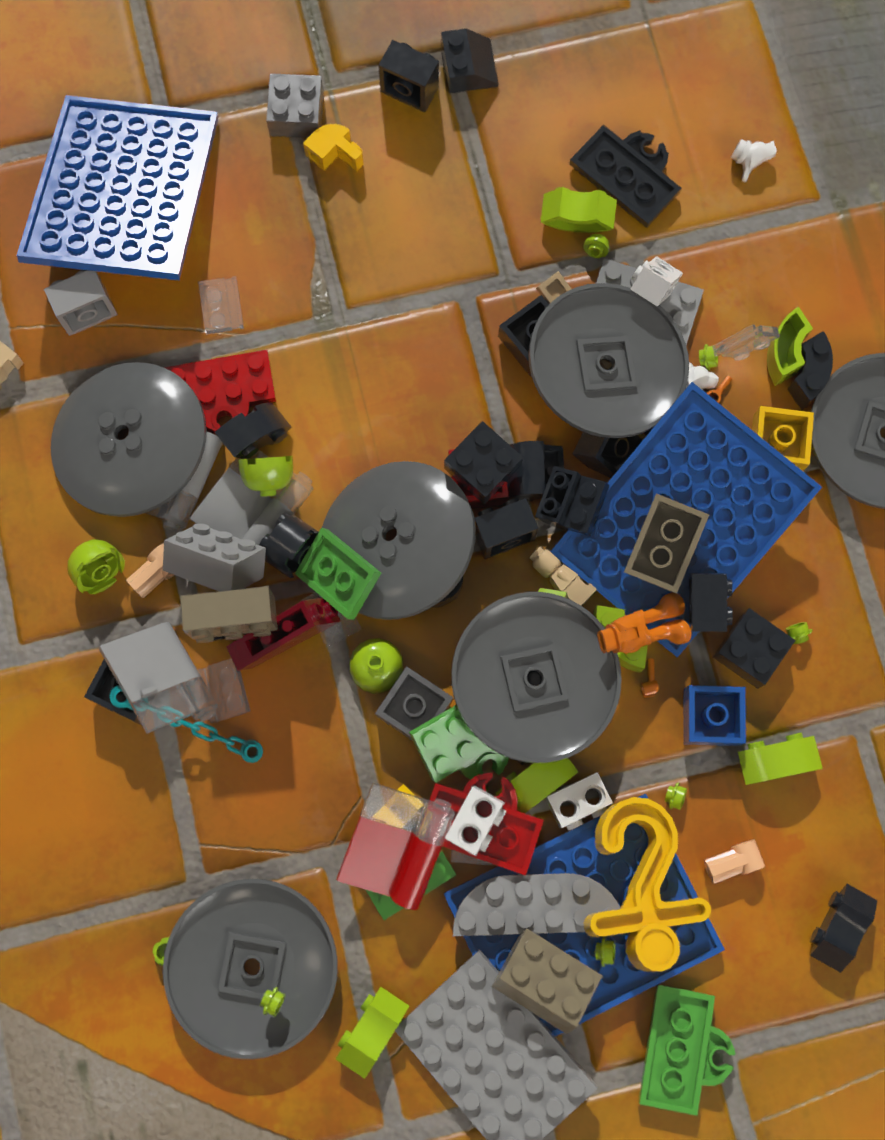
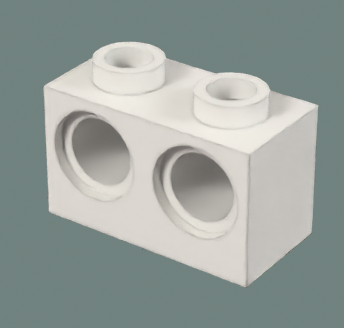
M656 256L650 262L646 260L642 266L640 265L631 278L635 281L631 290L654 305L659 306L670 296L683 273Z
M598 772L545 798L559 828L566 826L568 831L584 824L582 818L592 814L593 819L601 816L607 810L606 806L613 803ZM594 789L598 792L600 799L596 805H591L586 801L585 794L587 790ZM568 801L573 804L575 811L571 817H565L561 814L560 805L562 802Z
M473 786L445 839L473 855H476L479 850L485 852L492 839V836L488 834L493 824L499 826L506 813L502 809L505 802ZM480 801H488L491 804L492 813L490 816L483 817L479 815L477 805ZM471 826L478 831L476 842L465 840L463 831L466 827Z

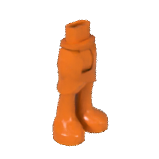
M668 593L661 598L655 607L644 612L643 610L635 611L632 614L616 619L611 624H607L604 630L597 632L601 651L603 653L612 651L613 653L623 652L628 654L638 651L640 647L651 645L652 642L667 639L677 645L689 642L692 636L691 628L682 619H674L649 630L646 626L655 621L681 616L685 611L683 598L678 593Z

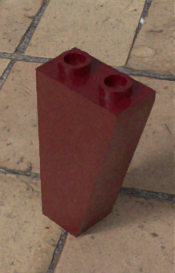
M324 598L302 600L276 616L278 630L271 631V635L256 637L254 633H248L226 646L237 671L252 669L341 622L338 610Z

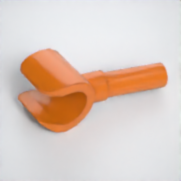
M727 376L719 387L715 390H710L707 394L715 396L717 402L720 403L721 394L732 381V378Z
M652 658L647 659L648 682L641 683L643 698L654 697L659 689L658 683L655 680L654 659Z

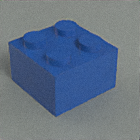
M689 685L684 688L683 744L741 746L746 744L745 687Z

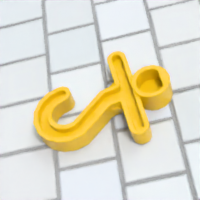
M632 797L611 805L601 815L595 829V846L598 852L603 855L619 852L624 845L626 827L630 823H636L642 826L648 835L647 849L629 884L628 894L621 909L592 913L585 918L583 927L585 932L591 937L631 932L626 941V953L629 961L635 968L641 971L660 972L671 968L676 963L680 954V943L677 935L669 926L705 921L711 914V907L703 898L673 902L661 900L660 886L678 849V832L672 817L660 804L648 798Z

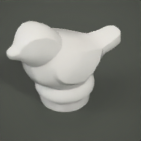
M743 139L739 141L731 158L736 160V163L742 164L743 182L747 181L749 173L755 167L775 157L777 149L774 141L768 144L763 142L752 144L749 140L745 141Z
M689 363V376L686 388L691 382L702 390L713 389L717 386L719 377L716 374L708 372L703 366H693L692 363Z

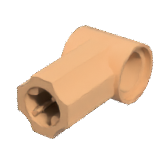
M164 543L157 546L148 555L147 562L126 580L142 598L148 595L164 579L167 580L174 576V574L163 571Z
M755 839L731 847L732 850L703 860L706 872L712 883L729 879L740 873L741 875L748 874L765 867Z

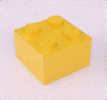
M760 406L753 415L752 431L802 471L810 465L814 413Z

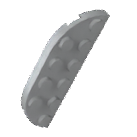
M561 873L498 876L482 882L465 897L455 916L453 936L522 934L526 929L535 934L585 932L583 925L588 915L621 908L613 895L604 886L582 875Z

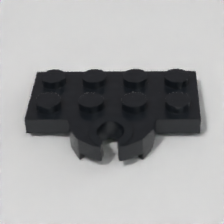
M603 124L570 159L569 165L601 191L616 199L619 206L647 228L682 189L663 173L667 165L669 152H667L662 142L658 145L656 153L647 154L643 148L652 144L654 135L641 133V130L622 140Z

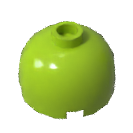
M293 456L238 460L239 472L243 483L250 490L260 491V497L277 495L276 490L285 488L293 476Z
M92 539L74 549L68 559L67 569L72 582L80 592L84 593L83 591H87L89 594H97L105 591L117 581L113 577L118 571L123 572L125 560L122 554L110 543L99 539Z
M381 638L368 639L360 643L352 652L349 660L350 674L354 683L363 691L372 694L389 691L404 671L403 657L399 649L390 641Z

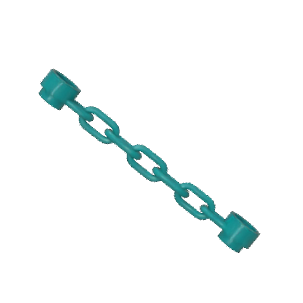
M119 685L115 686L110 692V701L115 707H127L140 713L148 710L155 713L157 719L172 727L184 725L191 728L194 736L205 741L212 742L217 739L224 742L228 750L241 755L246 762L255 763L263 755V748L256 740H243L236 736H231L227 739L218 735L217 729L203 722L189 723L183 719L181 713L168 707L156 709L149 706L147 699L142 700L144 703L139 704L141 708L130 705L127 699L124 702H119L116 699L117 693L122 691ZM163 711L178 716L179 718H174V721L177 723L162 718L161 716L166 715ZM198 726L213 731L209 733L210 737L197 733L196 731H200ZM232 740L242 743L240 750L230 746L235 745V742ZM250 747H256L257 753L253 757L247 755V750Z

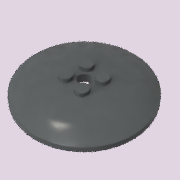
M595 283L579 286L563 293L543 311L533 329L529 344L531 376L536 389L546 405L570 426L591 435L607 438H624L651 430L687 386L689 357L686 343L677 324L662 306L654 305L626 286ZM606 359L610 361L612 369H603L600 366V360Z
M877 353L852 360L830 376L824 389L815 398L811 412L814 413L811 447L820 468L840 491L860 503L885 509V439L880 435V430L885 428V353Z
M133 362L115 365L99 371L86 379L71 393L56 418L51 436V459L56 476L62 487L74 500L99 514L125 517L152 511L174 498L195 474L201 462L206 444L207 429L204 411L199 399L190 386L181 377L164 367L149 363ZM122 429H129L128 436L123 440H118L119 432Z
M393 462L375 467L363 473L338 495L331 505L322 528L330 530L381 572L380 577L359 611L360 614L376 619L407 618L426 611L439 603L461 580L471 560L475 544V519L465 493L447 474L433 466L419 462ZM397 529L396 537L392 541H386L388 531Z
M518 593L504 597L487 606L464 630L458 641L452 661L451 682L453 696L459 713L467 727L483 744L493 751L522 762L547 763L558 761L587 748L604 732L616 711L621 692V667L618 654L612 651L603 653L599 646L597 632L604 630V626L581 605L551 593ZM529 671H537L541 675L542 681L539 686L529 684L527 681Z
M243 879L228 882L211 889L195 900L185 910L173 928L166 946L163 962V980L167 1000L182 1028L195 1041L207 1049L220 1055L239 1059L269 1057L291 1048L304 1039L317 1026L328 1009L334 994L338 973V959L334 938L319 910L296 890L281 883L263 879ZM250 958H254L260 963V971L256 975H250L245 971V962ZM278 987V991L285 994L284 1002L275 1017L270 1014L264 1015V1008L260 1006L261 1000L267 990L273 992V989Z

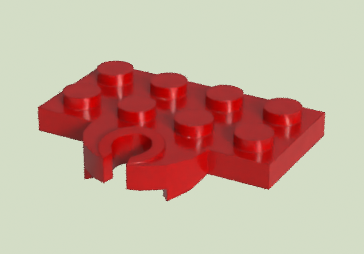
M268 350L164 367L181 377L194 391L203 408L206 429L209 433L216 434L215 431L221 427L218 421L223 416L234 418L240 413L247 416L250 413V406L277 402Z
M488 772L475 776L467 782L463 792L435 783L419 833L437 839L443 844V847L526 875L544 819L517 811L518 796L515 787L509 779L503 776L501 780L502 792L498 796H494L505 802L502 809L506 813L499 826L493 824L488 834L492 836V839L485 852L479 850L476 855L450 842L445 837L471 788L476 786L487 792L486 785L493 779V773ZM480 801L477 805V812L483 817H488L492 813V806L488 801ZM468 826L464 829L463 836L468 842H476L478 831L474 827Z

